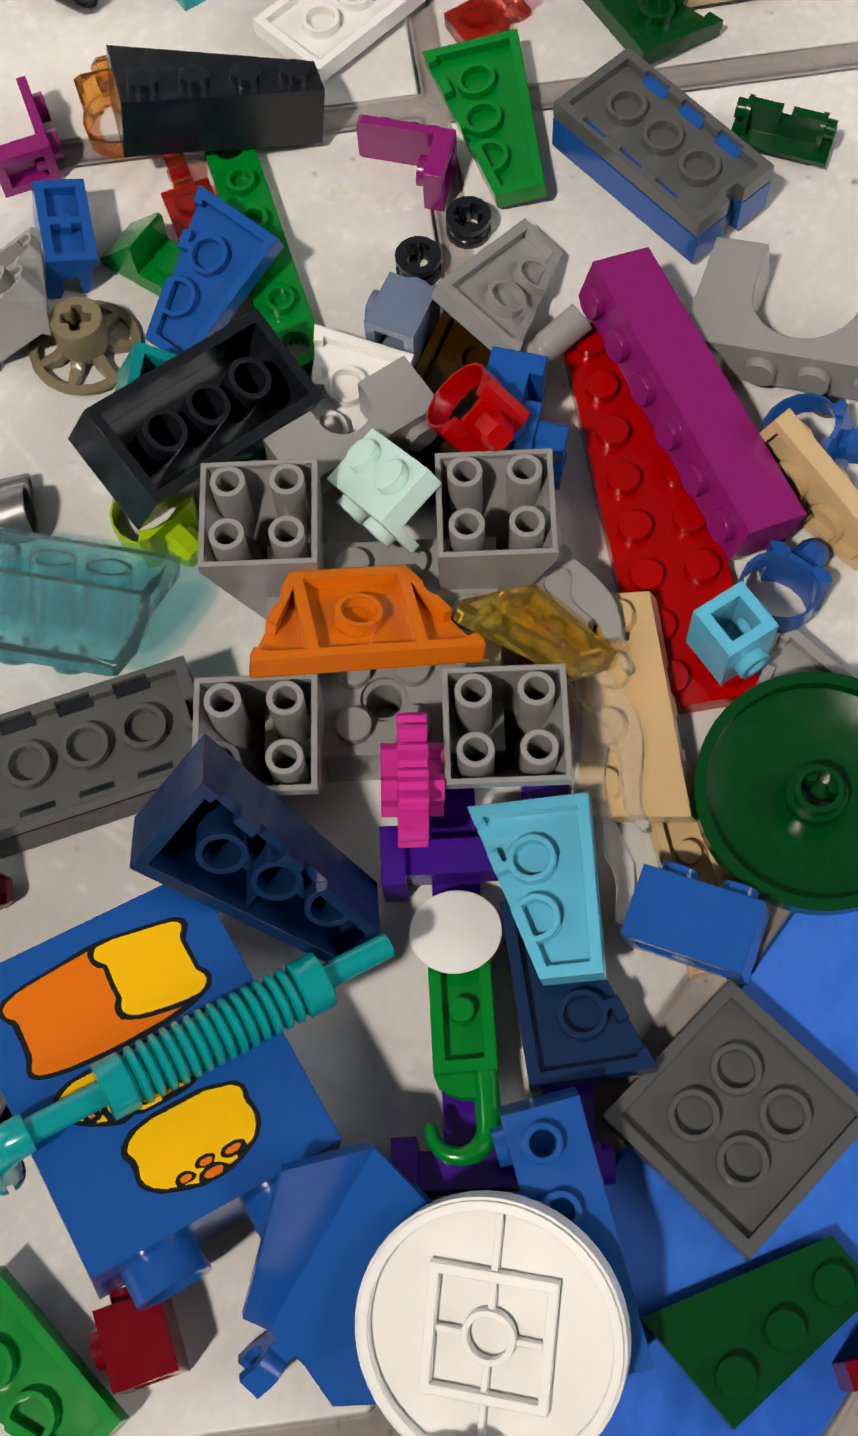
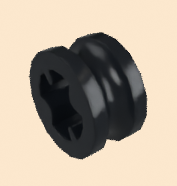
M463 196L449 204L446 210V235L452 244L462 249H474L488 241L491 235V210L488 204L481 198ZM472 219L477 220V224L470 221ZM460 222L466 223V225L462 226L460 225Z
M414 236L405 239L398 245L395 251L396 274L408 278L417 277L426 281L429 285H434L440 278L442 271L440 262L441 252L434 240L424 236ZM417 259L416 267L410 266L409 261ZM420 260H427V265L420 267Z

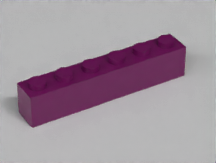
M645 247L593 261L578 295L582 311L594 323L604 341L608 357L613 362H616L627 381L633 401L638 406H641L651 423L658 445L668 453L680 474L681 484L685 492L693 497L705 518L711 538L721 546L729 562L767 549L770 540L782 541L784 543L807 513L650 248Z

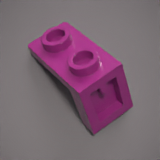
M26 76L18 77L16 81L35 134L0 145V185L6 198L32 190V181L62 180L56 163L57 159L65 157L54 127L44 129L43 124L52 121L41 91L31 93Z
M359 115L356 123L359 154L366 158L417 166L416 185L423 187L424 208L444 212L457 168L456 129L394 120L388 117Z

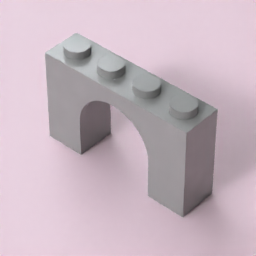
M717 237L689 316L725 377L747 381L756 386L771 385L800 390L804 393L829 394L858 402V313L841 329L821 337L793 338L773 331L757 315L770 280L769 244Z

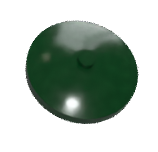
M808 671L782 675L764 681L744 692L723 710L714 721L701 746L693 780V803L697 824L705 845L718 865L733 881L756 889L760 893L758 899L777 908L795 913L825 916L858 911V678L831 672Z

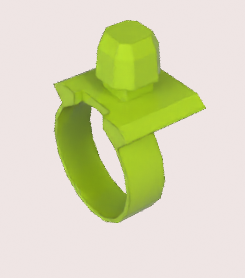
M193 496L178 504L166 521L154 528L139 530L138 541H132L121 535L118 531L117 522L122 509L113 498L109 511L111 526L124 548L136 555L145 556L149 567L160 565L169 557L168 554L182 565L194 567L198 564L197 532L199 531V513Z

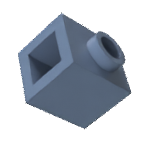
M389 272L380 291L373 290L368 298L364 319L366 340L414 354L415 369L440 319V305L430 297L435 286L429 285L426 281L417 277L408 278Z

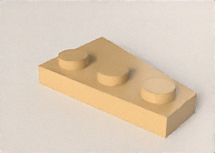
M788 408L759 434L807 513L802 519L804 529L817 540L827 545L830 551L856 571L858 569V490L850 481L845 470L832 460L814 438L811 429L801 422L794 412Z

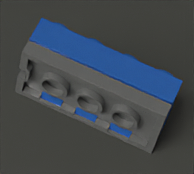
M629 47L554 101L552 145L691 264L713 248L716 238L723 236L725 226L731 225L737 230L765 208L775 165Z

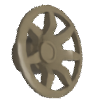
M73 296L63 299L53 307L49 314L52 336L41 334L31 341L29 357L34 372L48 387L69 395L97 394L116 386L119 370L115 372L104 355L106 350L114 354L128 353L136 341L142 342V337L137 323L123 308L101 300ZM102 313H106L109 315L103 318ZM121 321L131 332L132 340L115 338L109 334ZM46 338L55 343L57 348L54 352L40 360L39 351L41 343ZM67 359L70 360L68 383L52 377L47 371L59 368ZM93 363L96 369L106 377V379L94 384L80 385L85 375L86 364Z

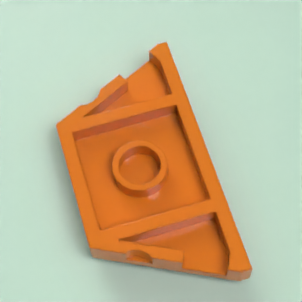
M407 565L289 571L280 590V601L273 605L266 620L265 633L258 648L253 647L250 654L249 674L250 679L482 662L486 643L477 631L466 635L451 620L453 609L439 595L429 592L425 588L423 580Z

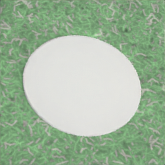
M462 890L443 892L425 901L414 914L409 930L412 949L420 961L433 970L447 974L466 973L484 965L495 954L502 937L501 920L493 905L480 895Z

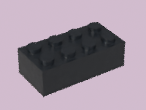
M256 308L84 409L68 440L134 526L140 530L200 491L201 463L248 460L265 449L263 438L307 412H313L324 399V396Z

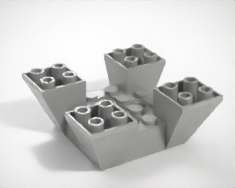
M552 448L435 453V476L442 483L436 489L437 539L415 540L420 546L412 554L397 541L389 548L380 541L327 543L317 458L201 463L197 564L199 573L265 620H267L273 605L280 601V590L289 571L407 565L423 580V584L429 592L439 595L453 609L451 620L466 635L477 631L484 638L486 647L482 662L250 679V675L194 678L192 747L205 733L274 794H319L329 783L335 781L381 780L380 743H396V714L388 718H380L374 714L383 708H394L398 712H426L427 742H443L445 789L572 785L573 774L566 663L502 666L499 616L558 559L559 555Z

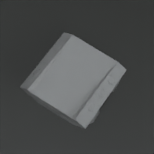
M34 227L28 228L0 249V363L41 334L52 336L49 325V305L45 293L46 286L40 230Z

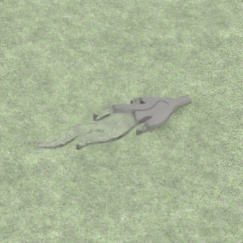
M556 510L558 559L525 593L517 623V644L524 657L532 656L535 645L543 630L534 664L566 663L570 742L573 755L571 794L588 792L591 798L595 844L613 869L617 887L615 921L623 925L637 885V872L634 858L613 818L608 804L606 766L611 749L619 761V782L624 810L642 833H650L652 825L643 810L642 803L645 759L644 734L639 716L629 698L601 664L593 648L591 635L594 625L601 628L609 653L624 673L631 676L635 673L636 667L628 652L624 624L618 605L602 582L573 557L568 546L564 544Z

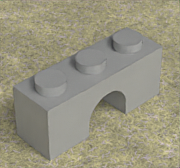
M405 356L400 357L358 382L360 411L368 420L363 427L352 433H333L325 429L313 413L309 411L263 438L267 460L317 458L323 507H327L336 502L343 494L326 478L345 459L349 449L357 441L363 439L372 428L406 453L410 450L420 451L430 445L438 435L428 426L426 421L427 409L434 394Z

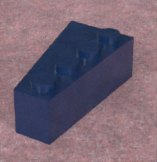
M205 733L134 817L130 869L305 953L311 952L317 959L323 962H327L381 934L377 882Z

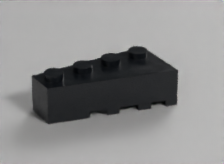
M106 45L110 102L124 157L323 142L325 88L314 61Z

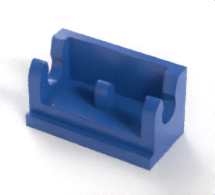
M84 179L32 181L33 219L35 228L40 230L47 299H61L64 292L63 282L69 278L80 279L81 290L86 294L93 287V266H98V254Z

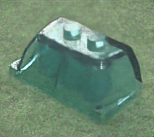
M0 527V662L7 665L32 663L50 666L56 672L68 675L86 672L104 676H118L146 639L155 609L179 579L181 557Z

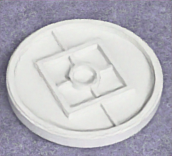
M491 1190L467 1191L437 1199L421 1207L399 1224L379 1246L366 1269L357 1297L355 1339L360 1367L376 1404L401 1436H599L611 1419L623 1392L631 1358V1328L627 1305L620 1284L610 1264L587 1234L558 1211L525 1196Z

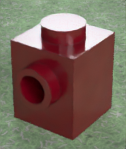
M125 1286L109 1294L111 1305L92 1311L96 1329L90 1330L88 1335L91 1354L99 1371L107 1369L113 1394H128L191 1371L171 1298L149 1309L138 1311Z

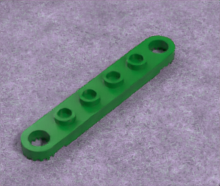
M241 149V154L232 159L220 158L219 153L222 154L223 150L205 151L217 196L276 236L284 246L249 295L254 309L257 308L286 347L288 343L292 345V341H295L296 344H299V341H301L302 345L306 343L309 350L303 356L295 359L308 375L310 371L312 372L314 364L313 339L315 323L256 149Z

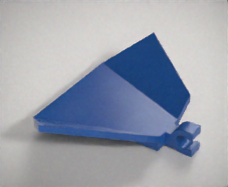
M357 1143L280 1165L242 1310L244 1320L269 1330L238 1354V1363L244 1368L239 1373L240 1383L257 1399L279 1380L286 1364L296 1357L306 1367L333 1407L377 1405L366 1384L356 1349L355 1310L359 1289L366 1269L379 1246L408 1216L421 1207L433 1202V1200L415 1181L411 1183L374 1143Z

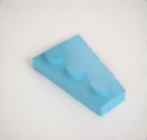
M589 793L468 806V811L478 830L489 861L499 880L513 918L543 986L607 980L592 802Z

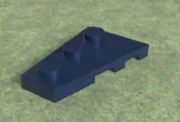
M501 902L500 907L530 1092L656 1073L658 1066L648 1048L644 1047L629 1020V1014L619 996L614 993L608 980L543 986L513 918L508 902Z

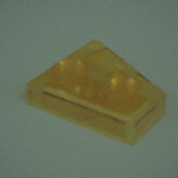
M535 584L462 599L453 618L460 625L537 664L566 663V678L571 681L608 671L617 654L613 647Z

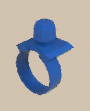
M814 393L796 394L783 399L772 407L763 419L761 431L788 408L795 415L808 411H819L829 414L836 420L834 430L829 437H824L818 443L832 460L845 471L849 463L858 464V427L854 426L845 398L833 404L822 395Z
M816 538L803 540L793 550L782 541L770 540L765 553L758 554L747 562L738 583L740 581L744 582V578L759 569L761 581L777 582L790 588L801 598L806 608L804 613L792 617L772 616L779 625L777 633L797 630L809 621L813 611L820 609L833 582L829 572L823 569L829 557V549L827 545Z

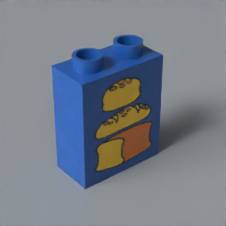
M161 885L0 963V1091L12 1117L20 1113L22 1119L95 1082L90 1064L114 1052L123 1056V1047L128 1045L135 1050V1041L140 1039L147 1043V1035L152 1033L158 1037V1031L162 1027L170 1031V1024L176 1021L182 1025V1018L188 1015L193 1019L194 1011L198 1009L205 1013V1006L211 1003L216 1007L217 999L221 997L228 1001V994L234 991L239 995V989L244 985L251 989V982L254 979L215 909L174 889ZM272 1032L271 1040L265 1042L260 1038V1045L254 1048L249 1044V1051L245 1054L237 1051V1058L233 1060L226 1056V1063L222 1066L214 1062V1070L208 1072L203 1069L202 1076L199 1078L191 1075L190 1083L185 1085L179 1081V1088L175 1091L167 1087V1095L161 1097L155 1093L154 1102L148 1103L143 1099L142 1108L118 1121L114 1119L108 1106L35 1144L37 1152L31 1154V1157L99 1300L113 1291L126 1286L137 1310L143 1311L177 1295L202 1279L212 1270V1266L200 1244L201 1242L249 1216L261 1240L280 1165L339 1149L342 1138L284 1033L277 1036Z

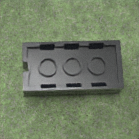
M184 655L0 714L1 859L138 814L192 749L194 678Z

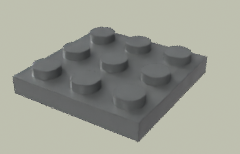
M729 980L654 1060L658 1066L657 1072L640 1075L602 1115L601 1120L747 1261L751 1259L858 1138V1095L733 981Z

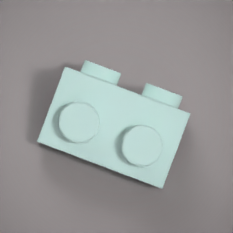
M373 428L363 439L357 441L349 449L345 459L326 478L343 494L336 503L359 525H363L387 548L397 541L411 554L420 545L402 527L442 484L427 467Z

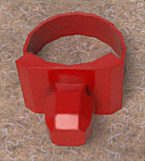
M474 362L454 372L441 385L427 409L426 421L432 430L445 441L450 442L460 452L503 450L514 438V434L527 421L530 411L503 388L500 381L482 364ZM479 385L475 393L479 398L472 408L460 420L456 416L449 420L452 411L460 400Z

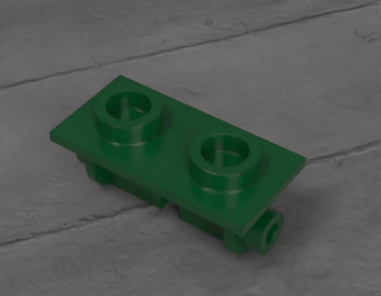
M750 94L749 98L739 97L731 131L756 151L825 168L839 121L829 118L830 112L825 111V113L794 106L792 115L783 113L784 103L759 98L755 94Z

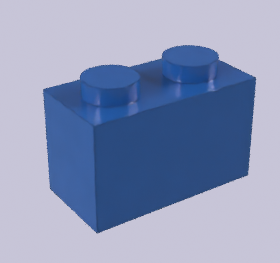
M665 861L662 869L644 864L620 931V935L630 947L747 985L770 917L766 902L758 899L759 891L731 880H723L721 887L699 881L700 874L697 871L674 862Z

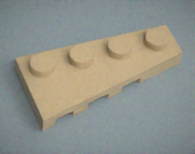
M650 591L611 593L621 611L626 641L609 646L603 637L601 628L594 625L592 629L593 648L602 665L589 663L578 793H589L592 802L593 822L697 823L694 803L691 800L687 780L689 770L686 754L681 748L676 721L679 718L675 696L671 693L667 673L669 664L657 600Z

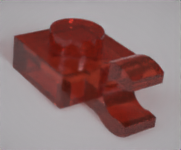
M469 0L444 13L445 28L454 40L459 43L510 30V24L524 21L532 14V10L524 0Z
M183 153L164 154L162 157L173 189L162 192L161 197L179 242L183 228L188 229L196 208L193 200L199 184L214 195L215 193L208 177L193 182Z

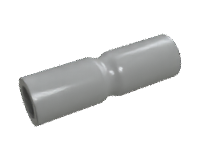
M572 304L539 331L533 341L524 344L520 351L548 356V364L550 361L558 359L593 328L577 307Z

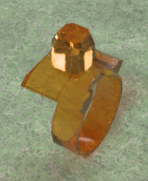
M107 55L99 56L93 60L91 72L79 74L73 79L84 111L83 126L92 148L100 155L113 159L128 158L124 157L120 141H106L90 133L95 120L104 113L103 109L111 106Z

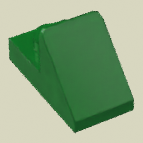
M156 212L130 223L100 257L102 265L160 296L165 279L172 276L181 250L177 247L178 243L168 238L163 217L160 213Z

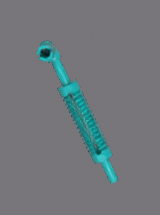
M381 933L323 964L319 962L313 953L309 952L285 965V972L277 968L273 971V977L269 974L264 975L262 983L258 980L252 981L251 989L244 985L239 989V995L234 991L229 993L228 1001L221 997L217 999L216 1007L211 1003L205 1006V1013L198 1009L194 1011L193 1019L188 1015L182 1018V1025L174 1021L170 1024V1031L162 1027L158 1031V1037L152 1033L147 1035V1043L140 1039L135 1041V1050L127 1045L123 1047V1056L114 1052L90 1064L95 1082L24 1119L18 1113L0 1124V1196L9 1195L6 1187L12 1184L16 1191L21 1187L26 1176L23 1160L37 1152L35 1144L107 1106L114 1119L118 1121L142 1108L143 1099L148 1103H152L155 1101V1093L163 1097L167 1095V1087L175 1091L179 1088V1081L186 1085L191 1082V1075L199 1078L202 1076L203 1069L208 1072L214 1070V1062L222 1066L226 1063V1056L233 1060L237 1058V1051L243 1054L248 1052L249 1044L254 1048L260 1045V1038L267 1042L272 1039V1032L277 1036L283 1033V1026L290 1030L295 1027V1021L299 1024L305 1022L306 1015L313 1018L337 1005L334 987L395 956L394 948L389 938L384 933Z

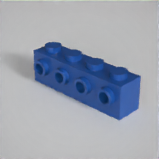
M573 1086L499 1106L502 1125L491 1127L490 1130L500 1168L510 1165L514 1166L520 1191L513 1192V1194L541 1202L558 1211L587 1234L599 1248L620 1284L630 1318L631 1358L628 1375L654 1368L582 1103L576 1087Z

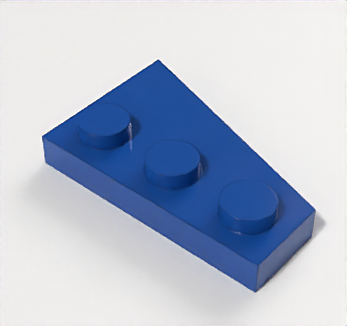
M200 184L193 200L196 208L189 228H183L177 245L181 251L174 271L170 278L165 279L145 339L154 347L176 355L224 328L284 247L276 236Z

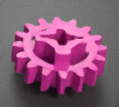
M396 712V743H380L381 817H397L398 848H428L429 817L444 816L445 778L443 742H427L426 712Z

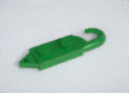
M491 958L479 968L460 974L442 973L428 967L433 1075L438 1088L448 1097L460 1101L475 1102L476 1134L468 1144L460 1147L446 1144L441 1139L437 1126L434 1123L426 1124L424 1132L427 1145L436 1157L447 1164L462 1167L477 1164L491 1154L495 1147L490 1128L502 1125L499 1111L501 1101Z

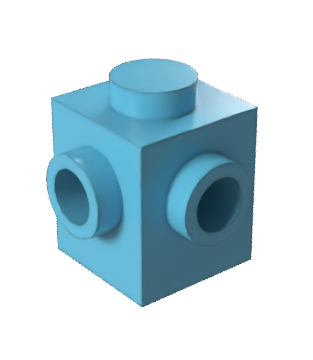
M740 581L693 611L686 642L717 682L722 685L737 675L741 679L749 678L768 663L771 658L769 651L779 625L773 619L767 607L755 597L743 581Z

